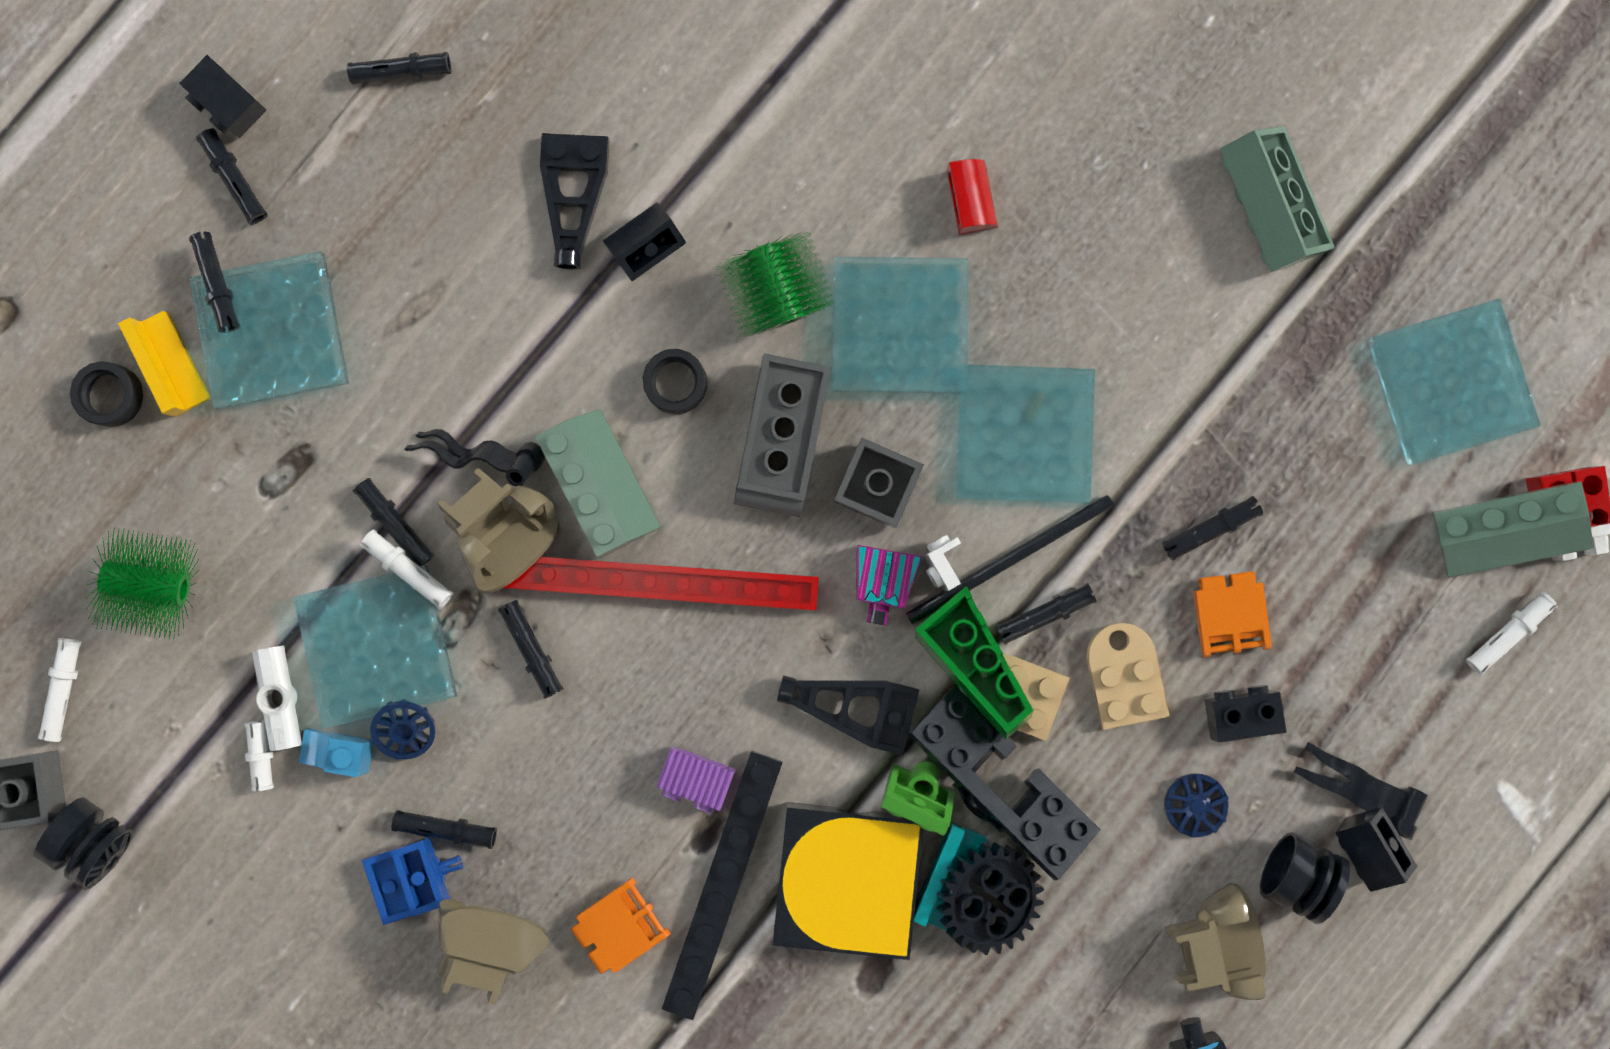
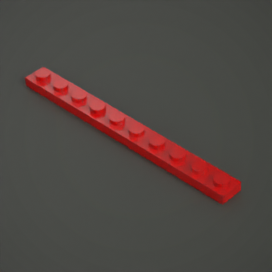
M540 557L526 572L503 588L816 610L819 577Z

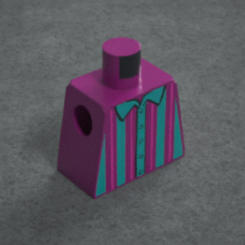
M857 545L856 600L870 602L866 622L886 626L889 607H905L922 556Z

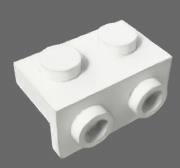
M946 535L927 546L930 552L923 556L930 568L925 570L935 588L942 587L943 590H951L961 584L944 555L945 552L961 544L958 537L950 540Z

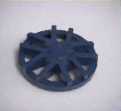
M406 699L397 702L389 701L387 705L379 709L374 715L370 726V735L374 745L385 755L395 759H412L424 754L431 747L436 733L435 720L428 713L426 707L407 702ZM402 708L403 716H398L395 709ZM408 709H411L416 712L409 715ZM388 712L390 718H389V717H382V715H383L384 713ZM422 716H423V717L425 718V720H426V721H423V722H420V723H416V722H415L417 719H419V718L422 717ZM377 724L387 726L389 728H377ZM429 727L430 735L426 734L422 730ZM379 737H389L384 745L379 740ZM415 737L425 742V744L421 746L415 740ZM393 742L400 744L398 751L390 749ZM405 744L409 745L415 751L406 753L403 752Z
M1191 773L1181 776L1171 784L1165 795L1164 809L1170 824L1180 833L1193 838L1204 837L1216 833L1222 824L1226 822L1229 798L1223 787L1212 777L1200 773ZM1195 779L1196 791L1191 792L1188 780ZM1202 780L1213 785L1203 791ZM1182 784L1185 796L1173 794ZM1218 790L1220 797L1210 801L1208 796ZM1171 799L1182 800V807H1171ZM1222 803L1221 814L1212 807ZM1172 813H1183L1179 824L1175 821ZM1209 813L1219 818L1214 825L1206 819ZM1190 817L1194 819L1191 831L1184 829ZM1202 821L1208 829L1198 831L1200 822Z

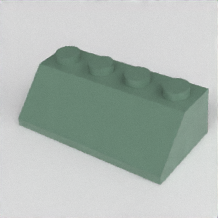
M1285 126L1253 130L1220 148L1223 154L1224 168L1231 174L1236 186V197L1244 205L1248 215V226L1260 244L1261 258L1271 272L1288 268L1335 249Z
M601 409L566 420L535 436L596 557L603 558L661 528Z
M1575 481L1432 512L1448 578L1593 549L1590 515L1582 482Z

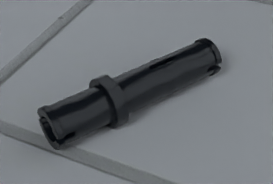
M417 52L410 53L409 57L347 63V74L352 85L413 77L414 80H422L423 76L451 74L452 71L450 56L447 52L419 55Z
M214 128L206 129L196 136V140L200 143L211 161L209 164L210 168L214 173L219 174L247 219L248 224L254 225L263 221L268 214L236 165L237 159L234 154L227 151Z
M204 231V238L202 239L201 232L194 233L189 237V241L192 244L207 292L205 297L206 304L212 308L218 332L226 333L225 327L228 328V332H233L240 328V323L237 320L232 304L234 296L232 290L227 288L212 241V235L210 232Z
M371 478L362 481L353 489V493L370 510V517L374 521L378 520L414 563L422 567L435 556L394 508L396 504L391 499H386L372 482Z
M1251 496L1249 499L1228 510L1226 508L1219 510L1218 515L1167 541H1163V548L1165 552L1169 551L1168 557L1171 561H1174L1176 558L1227 532L1231 534L1237 531V527L1258 516H1262L1261 505L1255 507L1258 500Z
M1086 583L1062 596L1059 594L1052 596L1053 600L1007 622L996 625V629L1000 633V638L1004 645H1007L1009 642L1060 618L1066 620L1070 618L1071 613L1092 603L1094 604L1097 600L1094 595L1092 596L1093 591L1089 584Z
M514 600L506 604V607L502 606L499 608L498 612L501 614L527 663L525 667L527 673H532L543 694V698L547 699L564 688L561 686L550 665L552 659L549 655L546 656L518 604V600Z
M396 810L391 825V830L394 832L399 831L453 841L454 845L463 846L465 843L492 849L497 836L496 827L491 828L469 824L468 820L461 818L458 821L403 812L401 810Z

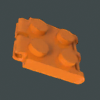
M1254 571L1228 574L1229 586L1227 587L1224 575L1198 578L1199 590L1193 591L1203 658L1211 657V653L1232 651L1233 654L1241 653L1242 649L1262 647L1263 650H1268L1272 648L1263 582L1256 583ZM1260 637L1259 641L1243 643L1240 641V639ZM1230 641L1231 643L1228 645L1210 646V643Z
M633 877L576 916L579 922L570 929L583 949L594 943L596 947L587 955L600 974L608 969H611L615 974L671 934L668 928L664 929L651 911L654 908L650 902L646 903L634 886L637 882ZM634 898L636 899V901H637L638 904L640 905V907H641L640 909H639V907L637 906V904L635 903Z

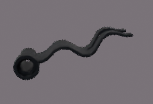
M442 429L418 432L416 437H438L446 443L455 456L435 441H423L415 445H407L404 449L405 451H414L421 448L430 449L446 465L454 469H460L471 461L481 460L488 463L494 469L506 473L508 482L513 486L524 485L531 473L537 471L545 461V455L541 447L533 442L523 444L517 453L508 450L493 440L483 441L473 449H466L460 446L448 432Z
M1310 742L1307 743L1305 748L1318 760L1346 776L1351 781L1348 783L1296 766L1294 773L1319 787L1348 799L1354 805L1366 811L1383 807L1399 836L1412 840L1417 830V827L1414 825L1427 800V794L1409 786L1405 792L1375 778L1359 766L1337 758Z

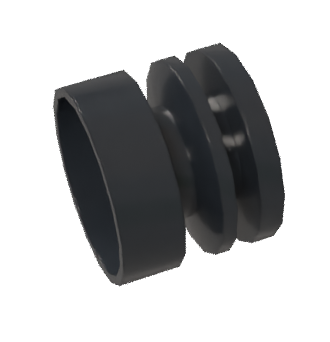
M78 798L65 807L46 828L34 849V857L55 871L66 866L64 877L70 881L76 879L75 884L86 891L99 883L116 866L132 840L133 831L126 825L119 826L120 822L114 817L102 822L104 811L86 798Z
M1294 832L1287 833L1278 841L1267 859L1259 885L1260 895L1283 908L1292 905V910L1297 915L1305 916L1315 924L1323 923L1331 917L1345 894L1350 877L1349 861L1338 854L1334 855L1326 848L1317 850L1315 843Z

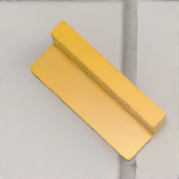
M161 311L143 321L129 317L118 323L163 414L176 417L210 399V395L168 312Z

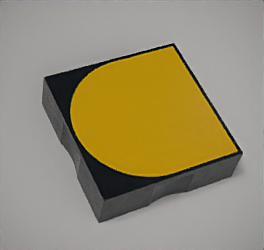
M787 802L772 946L910 960L923 829L911 820L904 817H896L887 812L871 811L858 813L831 806Z

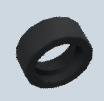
M678 348L663 350L654 355L647 363L642 377L643 389L649 401L661 411L670 414L687 413L696 408L703 400L708 386L707 375L699 359L690 352ZM679 362L685 364L694 374L695 385L693 391L687 398L681 401L665 399L656 388L655 380L657 373L668 363Z
M100 361L90 363L78 371L71 383L70 399L77 414L89 423L115 427L126 424L136 416L142 405L143 390L140 381L132 371L121 365ZM103 375L117 377L123 383L124 388L123 402L117 410L109 414L97 412L93 409L90 402L91 387Z

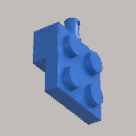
M426 837L362 860L383 925L439 908V902L444 899H450L445 885V874L463 869V862L458 863L462 860L461 857L457 855L440 862V859L435 854L430 837Z

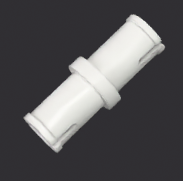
M265 721L244 723L248 746L245 761L249 762L251 791L272 789L274 784L272 781L270 759L273 758V751L269 750Z

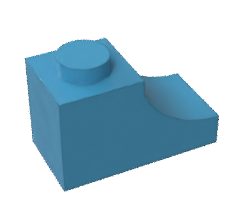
M310 728L304 729L299 763L324 769L323 772L359 777L369 773L374 743L372 739Z

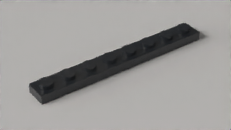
M753 750L750 752L662 1010L694 1020L783 763L781 760Z

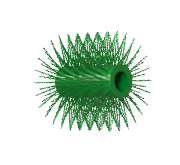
M799 236L792 239H782L779 242L769 243L768 241L767 244L757 246L752 250H744L748 251L747 253L736 254L742 256L730 258L733 260L726 261L729 262L726 264L730 266H728V269L727 267L723 269H726L725 271L729 272L727 274L737 279L726 283L740 287L736 291L741 293L739 294L741 296L735 298L743 301L740 303L746 307L739 309L741 311L738 312L747 315L744 317L749 321L745 323L754 328L751 329L754 334L806 318V315H811L809 313L816 314L813 312L820 311L819 309L824 310L822 309L825 308L824 306H831L826 302L827 300L818 294H823L817 290L821 287L815 284L817 280L811 277L813 275H810L817 273L808 269L811 267L805 264L813 262V258L810 260L806 257L813 252L804 249L802 245L805 244L799 242L803 238Z
M108 530V560L106 561L104 547L103 557L105 562L103 563L99 552L102 566L100 567L97 564L100 568L99 574H96L98 578L94 579L97 580V588L90 593H95V590L98 591L95 597L99 593L92 609L93 612L100 599L94 616L96 617L101 606L98 622L103 612L102 626L106 615L107 626L111 615L112 626L117 616L116 631L120 619L121 630L126 619V631L129 625L128 622L131 620V634L136 621V635L137 624L139 625L141 620L140 635L144 624L145 635L149 624L150 635L151 629H153L155 624L156 631L154 635H156L159 627L161 632L164 628L165 638L170 615L168 624L170 639L172 615L173 626L176 613V629L177 617L180 624V607L183 620L184 611L182 606L184 605L186 610L185 602L186 600L188 601L190 586L194 585H190V580L194 575L192 577L189 576L192 570L188 574L192 565L191 562L188 567L190 561L188 553L184 565L186 553L184 547L182 548V537L178 549H176L177 537L173 548L172 537L170 540L171 545L169 544L168 548L167 537L163 549V537H161L157 547L158 534L153 546V533L148 547V533L144 545L143 534L141 537L142 542L140 541L139 545L137 534L133 546V534L128 545L129 530L125 543L123 530L120 543L118 544V530L114 547L113 530L110 553ZM183 550H184V558H183V560L181 561L182 554H183Z

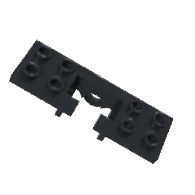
M956 685L952 686L908 733V736L954 781L952 785L960 792L966 807L978 818L993 825L1000 833L1006 832L1054 881L1059 880L1101 830L1039 768L1034 769L1024 780L1029 789L1011 809L976 774V771L993 752L1003 760L1017 746L1009 738L1005 740Z

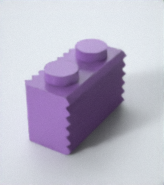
M672 746L656 787L663 789L662 795L669 799L681 801V798L684 797L695 801L693 805L695 808L712 813L713 809L721 810L736 769Z

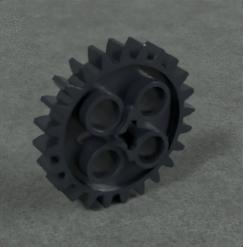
M993 842L990 850L988 846L981 843L979 853L968 848V859L964 860L960 856L956 857L959 864L957 869L950 866L947 867L948 872L952 876L950 879L940 880L947 888L946 891L937 892V896L945 902L938 905L936 909L944 915L939 921L947 928L946 933L952 939H955V942L962 948L966 946L972 953L979 950L984 955H988L990 948H992L997 954H1001L1002 944L1013 949V938L1017 937L1021 941L1025 940L1022 933L1024 928L1033 931L1034 928L1029 921L1031 918H1040V915L1034 911V908L1044 904V901L1036 896L1044 891V887L1036 883L1041 878V875L1033 870L1035 864L1026 859L1025 854L1019 850L1015 852V849L1007 844L1003 848L998 843ZM992 870L991 876L984 881L986 874ZM970 882L976 883L1010 908L1012 913L1007 915L991 902L984 899L969 887ZM1016 888L1015 894L1009 898L1011 891ZM972 899L971 905L964 909L965 904ZM997 917L995 923L989 926L991 920Z

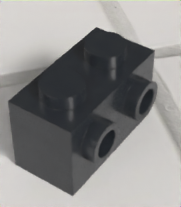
M208 55L179 83L189 93L185 99L200 112L207 109L213 115L209 121L224 135L230 131L240 139L267 110Z
M657 202L602 240L631 281L640 277L686 244L685 239L672 219Z
M1268 685L1247 687L1248 693L1235 695V690L1214 692L1215 698L1204 699L1210 739L1216 742H1226L1287 733L1281 693L1269 690Z
M1383 807L1347 817L1335 832L1340 846L1349 855L1356 868L1357 875L1364 881L1370 892L1406 883L1417 868V864Z

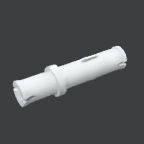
M376 530L370 531L361 541L360 547L379 560L384 570L394 572L433 603L437 609H442L449 602L454 593L404 555V549L394 547L380 536Z
M1540 592L1522 611L1516 610L1511 615L1512 620L1492 636L1471 657L1465 660L1468 666L1477 674L1483 676L1493 664L1527 634L1532 635L1537 631V625L1553 610L1558 608L1557 603L1548 594Z
M58 638L54 666L50 667L48 672L51 680L40 733L38 734V739L40 740L44 739V741L50 742L61 741L72 681L77 679L78 675L75 667L82 643L79 640Z

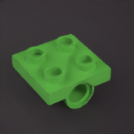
M919 762L911 771L894 763L888 775L881 807L887 809L893 816L904 817L917 823L928 832H937L944 836L950 826L955 791L940 785L941 772L931 762ZM919 780H925V781H928V782L931 783V784H930V785H922V784H920L918 781H919Z

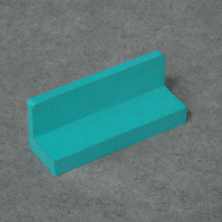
M950 821V826L942 838L917 898L914 922L925 927L927 923L947 930L939 921L944 915L936 909L938 905L945 902L937 896V892L946 891L947 888L940 880L951 878L952 875L948 872L947 867L950 866L957 869L959 866L956 859L957 856L962 857L964 860L968 859V848L979 853L980 844H985L987 841L984 835Z

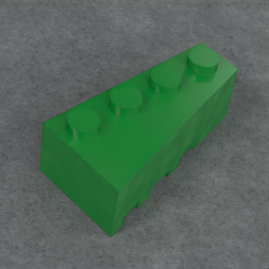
M964 587L915 629V639L1006 740L1032 717L1034 710L1013 671L1009 668L1003 652L994 640L982 613L979 612L972 599L968 587Z

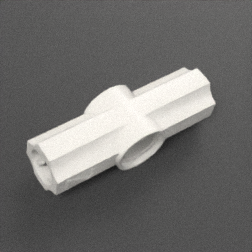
M284 645L252 651L259 688L256 703L264 715L270 751L302 745L295 708L297 692L291 685ZM274 690H278L283 697L282 704L279 707L272 701Z

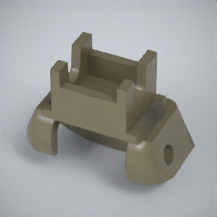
M477 468L473 472L475 478L479 481L452 506L443 499L438 503V506L446 514L443 517L446 525L461 537L456 544L478 591L490 593L512 583L546 552L557 536L559 522L553 502L540 492L519 485L515 489L509 484L501 488L482 470ZM506 496H509V497H510L511 499H513L516 503L512 502V503L509 505Z
M1229 883L1201 903V910L1196 912L1198 919L1165 926L1166 933L1170 937L1173 936L1176 943H1181L1187 971L1178 972L1175 975L1180 984L1184 983V987L1188 992L1219 985L1230 997L1246 1000L1264 999L1265 986L1263 980L1265 977L1266 957L1262 933L1255 908L1248 895L1239 885Z
M444 899L439 902L438 933L441 951L445 954L438 971L439 975L443 976L440 984L441 992L449 993L452 983L488 991V1003L495 1005L507 973L514 975L515 972H523L549 945L548 936L544 929L530 919L495 909L465 906V903L452 899Z

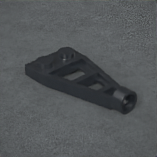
M542 133L540 170L555 245L554 266L567 270L581 268V255L608 174L610 145L608 136ZM561 171H581L588 174L585 191L580 197H565L561 193L558 180ZM563 206L582 208L580 226L577 230H566L561 227L560 209ZM571 248V249H573L574 251H569V250H565V249Z
M783 675L777 702L791 704L871 748L903 755L919 689L886 680H796V678ZM797 686L800 690L799 696L792 698L794 687ZM829 690L843 694V701L838 714H832L816 706L815 701L819 691ZM857 696H874L879 700L880 705L874 725L865 727L850 718L848 708L853 698Z

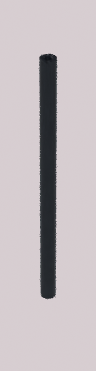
M1105 495L964 578L958 586L951 590H944L905 613L913 625L940 609L964 587L967 586L969 591L1110 509L1114 506L1113 501L1108 495Z

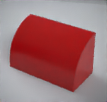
M965 159L949 162L946 172L959 235L998 228L985 161L981 159Z

